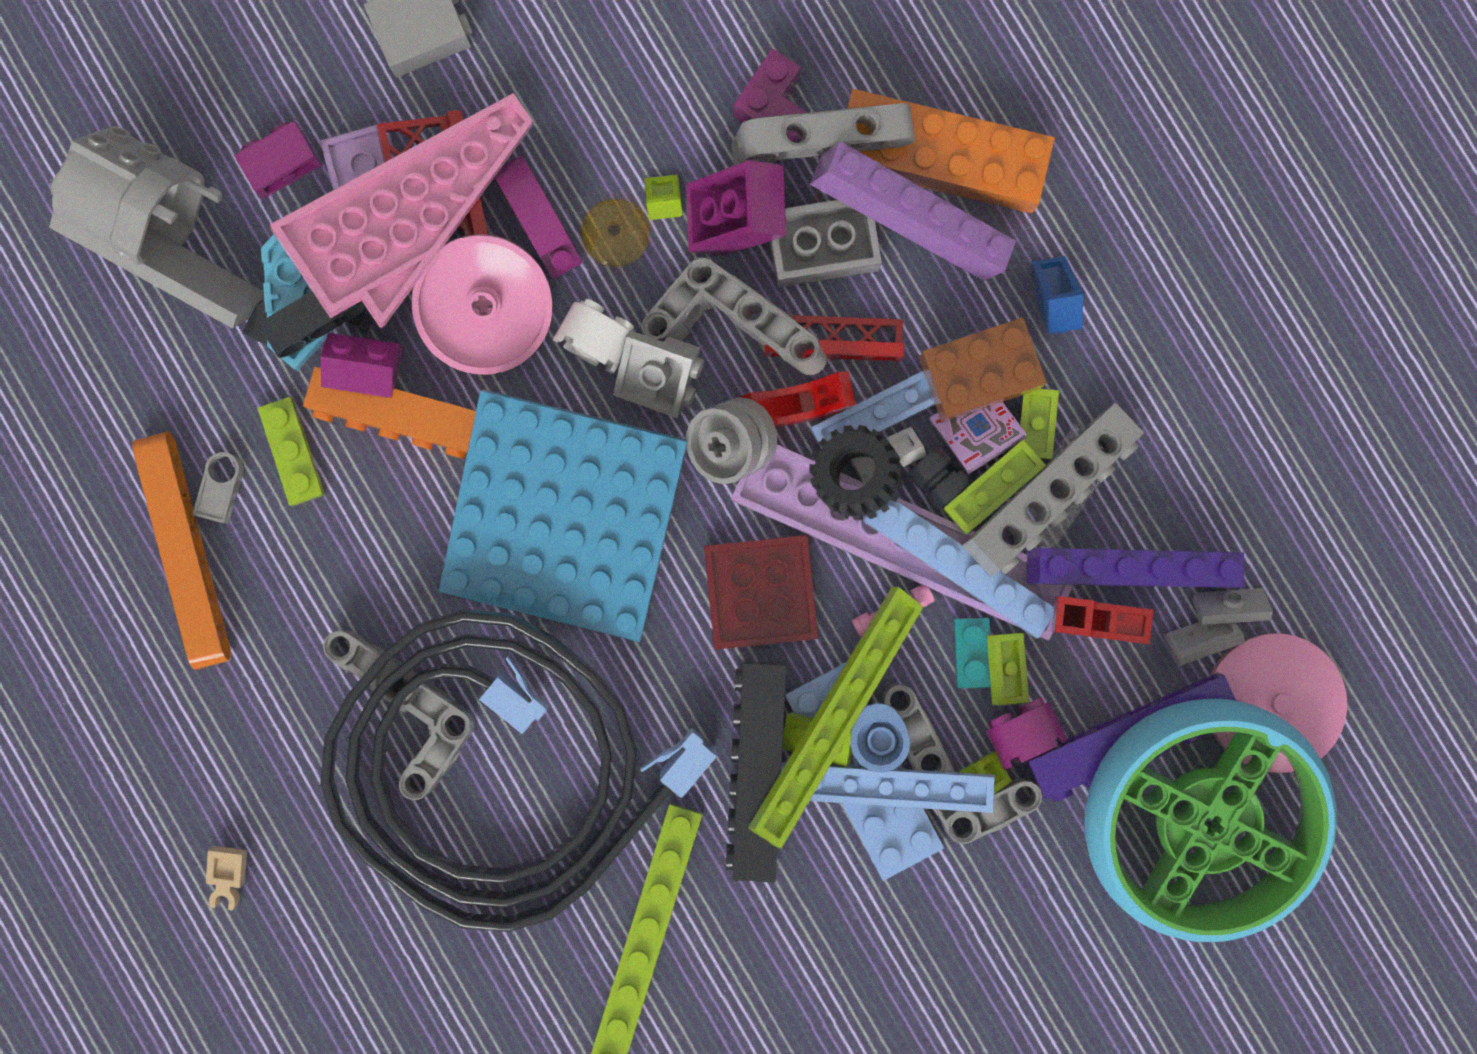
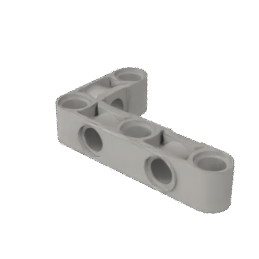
M900 103L751 119L741 124L731 146L734 166L748 160L774 164L776 160L821 156L839 141L858 152L902 147L915 142V134L910 105ZM856 124L866 125L869 128L870 135L860 134L856 129ZM791 130L799 133L802 142L794 143L787 138L786 132Z
M707 258L693 260L642 321L641 329L645 336L662 342L668 336L683 341L688 333L691 332V327L702 314L711 307L713 309L717 307L730 318L734 325L761 345L766 346L767 344L781 356L785 363L787 361L801 373L806 375L817 374L823 370L827 361L825 351L813 334L743 281L729 274ZM711 275L706 282L700 283L705 276ZM762 312L757 319L750 320L754 313ZM667 327L662 335L656 336L659 330ZM814 349L813 354L809 358L801 359L802 354L806 350Z
M335 631L330 633L323 643L324 653L332 662L343 668L346 673L351 672L360 679L384 652L381 648L352 631ZM340 637H345L350 643V650L345 656L340 655L336 649V643ZM396 658L391 659L370 684V689L374 691L382 680L402 663ZM411 670L403 678L409 681L417 673ZM431 682L423 683L410 693L400 708L404 713L410 712L429 725L427 729L430 730L428 733L430 735L429 739L422 749L412 757V761L399 780L401 794L410 800H419L435 789L441 778L456 761L461 749L475 729L473 714ZM393 686L383 696L390 703L396 694ZM454 715L462 717L465 721V730L462 734L454 733L449 726L450 719ZM413 774H419L424 778L425 788L423 791H416L411 787L410 778Z
M896 683L888 686L882 695L883 704L891 706L890 697L898 690L905 691L908 697L906 706L899 710L896 709V711L902 717L911 739L907 759L912 769L922 770L921 760L927 754H935L939 762L937 768L933 771L955 772L914 692L903 684ZM1016 778L994 794L993 813L933 809V811L938 816L945 832L953 841L959 844H967L989 833L998 831L1013 821L1035 811L1041 804L1042 794L1036 784L1026 778ZM1028 786L1031 789L1030 800L1024 804H1018L1015 798L1017 790L1020 787ZM965 817L969 820L968 830L960 835L953 833L952 825L954 821Z

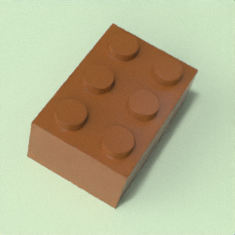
M1023 317L924 350L919 356L941 423L1031 393L1047 384Z

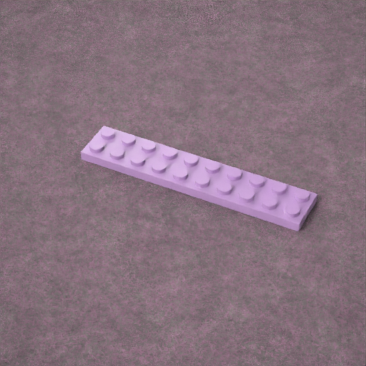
M777 445L772 460L764 468L739 480L731 501L1018 627L863 521L854 520L851 516L846 519L837 512L834 513L818 497L817 491L812 487L810 479L814 477L809 472V465L815 464L814 460ZM840 473V486L843 489L855 490L866 485H863L857 479ZM900 498L897 499L899 503L961 545L975 533L971 530L965 535L956 523ZM1022 552L1017 555L1021 561L1006 574L1053 607L1055 596L1068 597L1073 585L1027 584V555ZM1053 617L1040 635L1045 640H1050L1053 633L1051 632Z

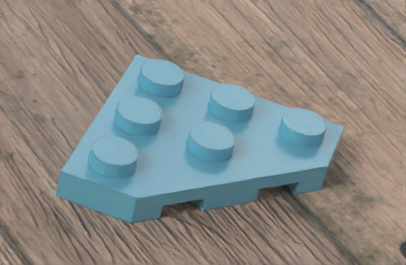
M273 234L261 248L265 283H263L264 302L267 317L312 291ZM327 334L292 355L281 359L298 372L326 340ZM267 340V347L274 352V350L272 349L271 345Z

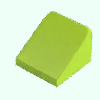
M678 174L644 178L648 218L650 220L682 216Z
M995 751L974 760L959 770L960 773L995 775L994 794L1012 782Z

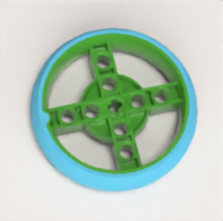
M1200 699L1174 704L1154 712L1133 725L1115 742L1101 761L1094 775L1087 797L1084 824L1088 853L1094 871L1110 897L1125 912L1148 928L1164 935L1195 942H1221L1243 938L1260 932L1286 917L1304 901L1326 869L1335 841L1337 819L1335 796L1329 774L1312 745L1296 728L1279 716L1255 705L1228 699ZM1236 732L1215 768L1192 770L1173 781L1145 767L1163 751L1186 739L1207 733ZM1279 752L1290 762L1300 789V815L1292 841L1264 827L1263 809L1255 792ZM1252 755L1249 763L1241 765L1242 760L1246 756ZM1155 784V788L1151 793L1142 795L1143 790L1147 786ZM1234 785L1233 790L1229 794L1222 796L1223 791L1227 787ZM1123 799L1156 815L1158 836L1165 850L1142 889L1131 880L1118 857L1115 834L1118 814ZM1186 800L1182 808L1173 810L1177 802ZM1245 832L1241 839L1234 841L1239 833ZM1197 846L1194 853L1186 855L1189 848ZM1275 847L1271 854L1265 856L1268 849ZM1245 861L1269 872L1259 883L1234 897L1208 904H1187L1205 874L1226 872L1238 867ZM1179 876L1176 883L1167 885L1171 878Z

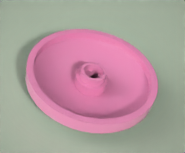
M475 234L454 239L442 247L414 285L412 313L421 339L428 349L441 361L467 373L496 374L522 364L540 347L551 322L552 294L543 269L536 259L524 248L499 236Z
M1261 634L1244 640V643L1231 647L1216 663L1210 675L1217 672L1225 675L1236 701L1255 705L1287 721L1308 740L1320 759L1334 746L1345 724L1347 694L1339 670L1328 655L1319 647L1293 635ZM1215 732L1213 735L1220 746L1226 750L1236 732ZM1279 752L1267 772L1286 773L1293 772L1294 770L1288 759ZM1252 755L1246 756L1241 763L1244 765L1249 763Z

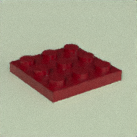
M807 535L704 546L714 650L818 639Z

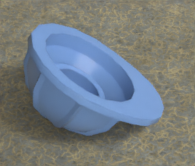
M875 703L863 709L851 732L850 746L853 756L861 766L870 771L883 773L896 769L905 761L910 751L911 739L902 717L896 709L887 704Z

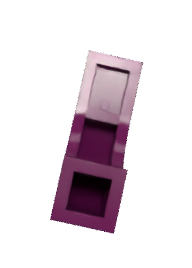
M522 155L505 163L496 174L495 179L551 278L555 279L582 264L571 240Z

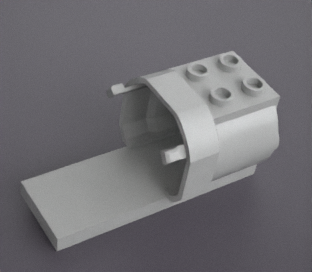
M110 126L109 128L72 140L68 156L51 184L53 215L49 228L231 328L248 320L255 308L264 299V291L181 246L186 242L194 229L203 196L219 203L222 199L221 192L214 187L206 188L204 178L200 172L161 153L157 146L143 143L130 136V132L124 128Z

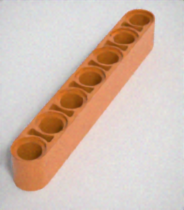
M169 431L134 440L132 443L133 454L188 661L194 670L230 661V644L196 516L192 515L194 508L176 441Z

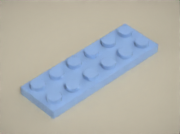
M846 662L786 693L785 696L793 712L814 718ZM852 753L851 763L848 766H861ZM842 803L883 881L944 849L923 808Z

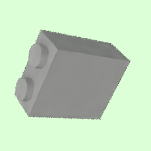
M372 0L363 4L389 68L396 78L471 47L467 35L473 33L465 13L458 16L454 4L460 2L459 0Z

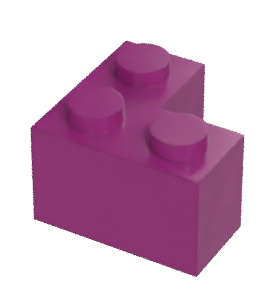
M772 48L734 103V117L743 123L756 118L808 113L787 99L800 80L801 67ZM790 130L786 132L787 138L794 143H798L801 139L799 133Z

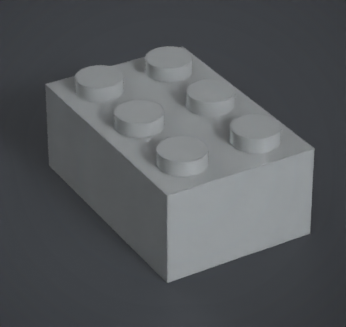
M839 200L785 208L786 236L770 241L777 288L879 271L882 261L875 220Z

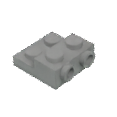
M630 331L626 336L613 395L678 418L684 407H691L695 398L696 389L690 386L693 378L698 379L704 364V359L698 358L700 347L669 336L662 342Z

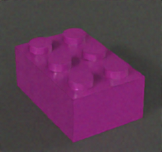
M748 160L687 183L689 252L724 256L785 237L786 216L783 165Z

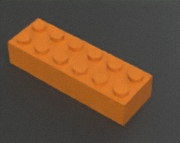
M852 89L847 109L900 103L909 104L915 134V142L896 148L859 151L860 153L923 188L1031 214L1039 205L1055 137ZM856 124V129L860 134L870 135L869 128L866 125Z

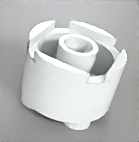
M586 298L585 301L580 303L574 302L553 340L558 343L564 339L566 342L563 348L596 367L599 362L604 365L607 364L608 366L605 371L614 374L621 362L626 336L630 331H633L634 326L618 316L614 320L602 314L604 308L590 299Z

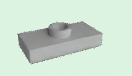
M1263 588L1194 593L1193 604L1201 625L1268 621L1272 618L1273 610Z
M1197 622L1163 634L1164 643L1179 666L1244 643V634L1237 623L1201 625V622Z

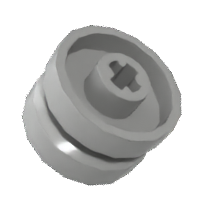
M737 397L700 411L691 420L686 432V440L688 441L686 449L691 463L702 476L711 482L720 484L736 482L749 474L761 470L772 460L777 449V431L773 419L763 406L747 398Z

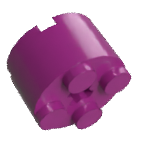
M1042 697L1019 707L1021 714L1012 718L1009 712L987 722L990 729L986 730V733L1004 770L1013 767L1010 762L1011 759H1013L1014 763L1019 761L1022 763L1058 746L1055 739H1057L1058 743L1068 740L1049 701L1044 703Z

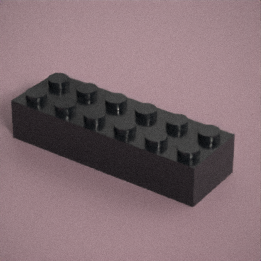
M743 661V669L736 668L735 691H742L741 704L734 703L733 727H740L739 739L732 738L731 762L738 763V774L731 773L729 798L736 799V809L729 808L728 834H734V844L727 843L726 870H733L732 880L776 883L777 847L770 844L748 827L781 773L786 665L784 663Z

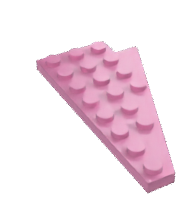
M513 93L270 224L271 230L330 318L362 301L381 328L386 325L532 127L533 121Z

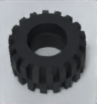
M852 425L844 426L843 433H839L837 429L830 432L832 438L829 441L823 438L818 443L822 449L820 452L814 450L811 457L815 460V464L809 465V472L814 477L810 481L812 487L817 491L818 497L834 513L837 512L846 519L851 516L854 520L863 521V516L865 515L872 519L877 517L876 511L880 509L885 513L890 509L887 503L890 500L897 501L899 497L896 492L897 488L902 489L904 484L901 475L904 474V469L900 463L901 459L886 437L883 438L881 433L875 429L869 431L866 426L859 425L858 429L855 430ZM857 457H869L874 460V474L865 486L855 490L841 488L840 473L846 463Z

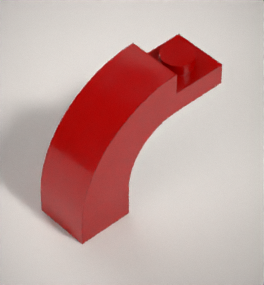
M848 371L837 372L792 387L750 392L739 396L752 399L763 406L773 419L775 428L840 413L841 410L856 405Z
M1055 596L1051 632L1150 644L1154 610L1095 602V600Z

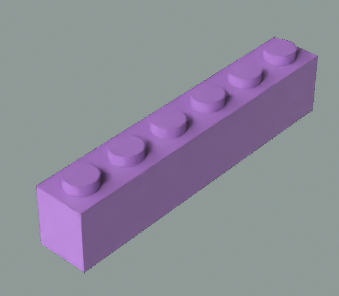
M841 141L821 155L810 183L813 187L983 281L1006 270L1016 240Z

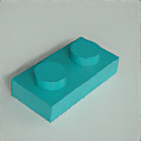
M989 618L953 619L956 688L991 687L987 635H990Z

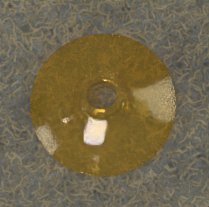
M609 199L598 203L587 213L581 228L582 242L587 253L598 263L609 267H622L633 263L644 253L649 242V225L645 215L636 205L626 200ZM612 225H618L621 228L620 233L616 236L608 233V229Z

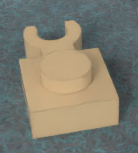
M212 846L208 850L206 884L216 885L215 891L209 898L211 908H216L220 904V896L228 899V910L232 911L239 904L240 895L236 888H241L245 884L247 850Z

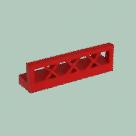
M789 315L799 324H805L803 328L806 330L811 325H821L830 334L825 340H818L826 353L827 359L901 362L904 357V343H902L903 319ZM829 325H839V327L833 331ZM847 325L855 326L864 337L860 341H843L837 334ZM863 326L874 328L867 332ZM880 327L895 328L894 343L877 342L871 335ZM767 344L764 347V357H781ZM814 349L806 350L801 358H809L813 354Z

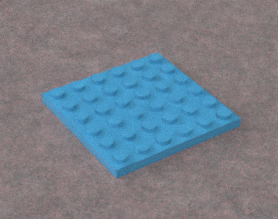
M485 389L481 390L438 592L640 642L688 441L683 438Z

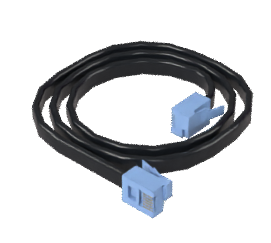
M463 609L418 623L387 648L347 694L324 736L320 785L337 832L367 866L419 907L460 928L511 932L554 919L590 890L673 791L682 798L714 761L717 754L715 747L694 728H691L675 746L667 748L641 766L640 771L643 772L656 762H664L666 759H669L660 770V781L662 784L588 872L548 905L512 916L467 913L428 893L417 883L458 904L508 908L551 895L585 868L606 844L630 803L633 794L637 756L636 743L624 704L596 670L556 637L514 614ZM462 622L508 626L550 649L583 676L615 714L626 750L622 792L599 832L577 857L551 878L509 892L464 889L427 870L397 846L371 815L359 777L363 733L381 699L391 686L427 658L464 647L511 651L549 671L565 685L589 714L601 752L598 793L578 830L546 856L507 868L462 865L425 846L397 814L384 774L388 730L406 697L423 683L449 677L467 679L481 686L485 690L479 700L521 734L525 732L535 719L539 720L547 711L549 705L533 693L528 686V681L509 655L506 657V660L515 672L516 681L519 684L503 671H500L493 678L472 666L443 664L418 672L397 690L375 731L371 781L384 822L415 859L456 880L505 884L548 871L586 840L607 802L612 760V748L599 706L571 672L553 658L515 638L465 634L422 647L388 674L372 692L349 736L345 781L359 825L393 864L376 852L347 819L334 779L338 735L358 698L388 662L422 634Z

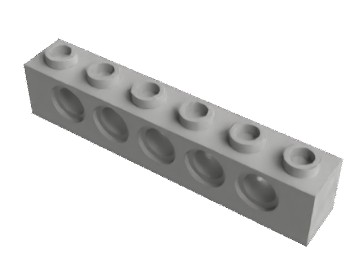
M1115 402L1099 414L962 546L990 577L1000 571L1007 574L1021 561L1017 555L1025 547L1030 551L1045 538L1041 532L1048 525L1054 528L1068 516L1065 509L1072 502L1076 505L1081 503L1091 494L1092 490L1089 486L1096 479L1101 483L1116 469L1112 464L1119 457L1125 460L1139 447L1135 441L1144 432ZM1098 440H1101L1106 444L1108 449L1107 453H1104L1099 449ZM1074 462L1082 465L1085 472L1084 476L1079 475L1075 471ZM1051 484L1060 489L1061 499L1052 495L1050 490ZM1027 507L1036 511L1038 516L1037 522L1028 518L1026 514ZM1003 530H1007L1013 535V545H1009L1003 540Z

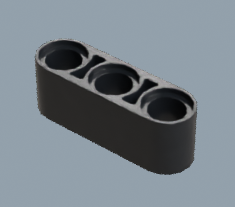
M311 291L267 317L261 322L259 327L277 357L284 358L359 315L366 309V306L360 301L330 318L315 294Z

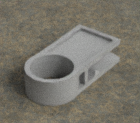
M219 452L213 454L207 460L192 515L229 524L241 479L244 475L243 463L237 456L227 452ZM229 457L235 464V474L228 482L221 483L215 478L214 466L221 458Z

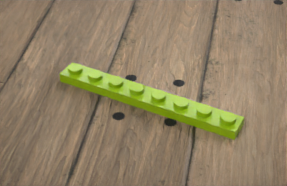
M891 587L748 827L775 847H783L924 607L900 587Z
M672 803L669 804L591 1054H628L703 813Z

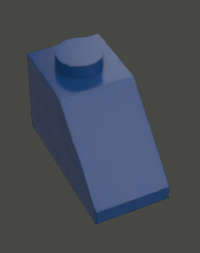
M1061 256L1032 261V273L1039 312L1048 334L1082 329L1083 292L1066 257Z

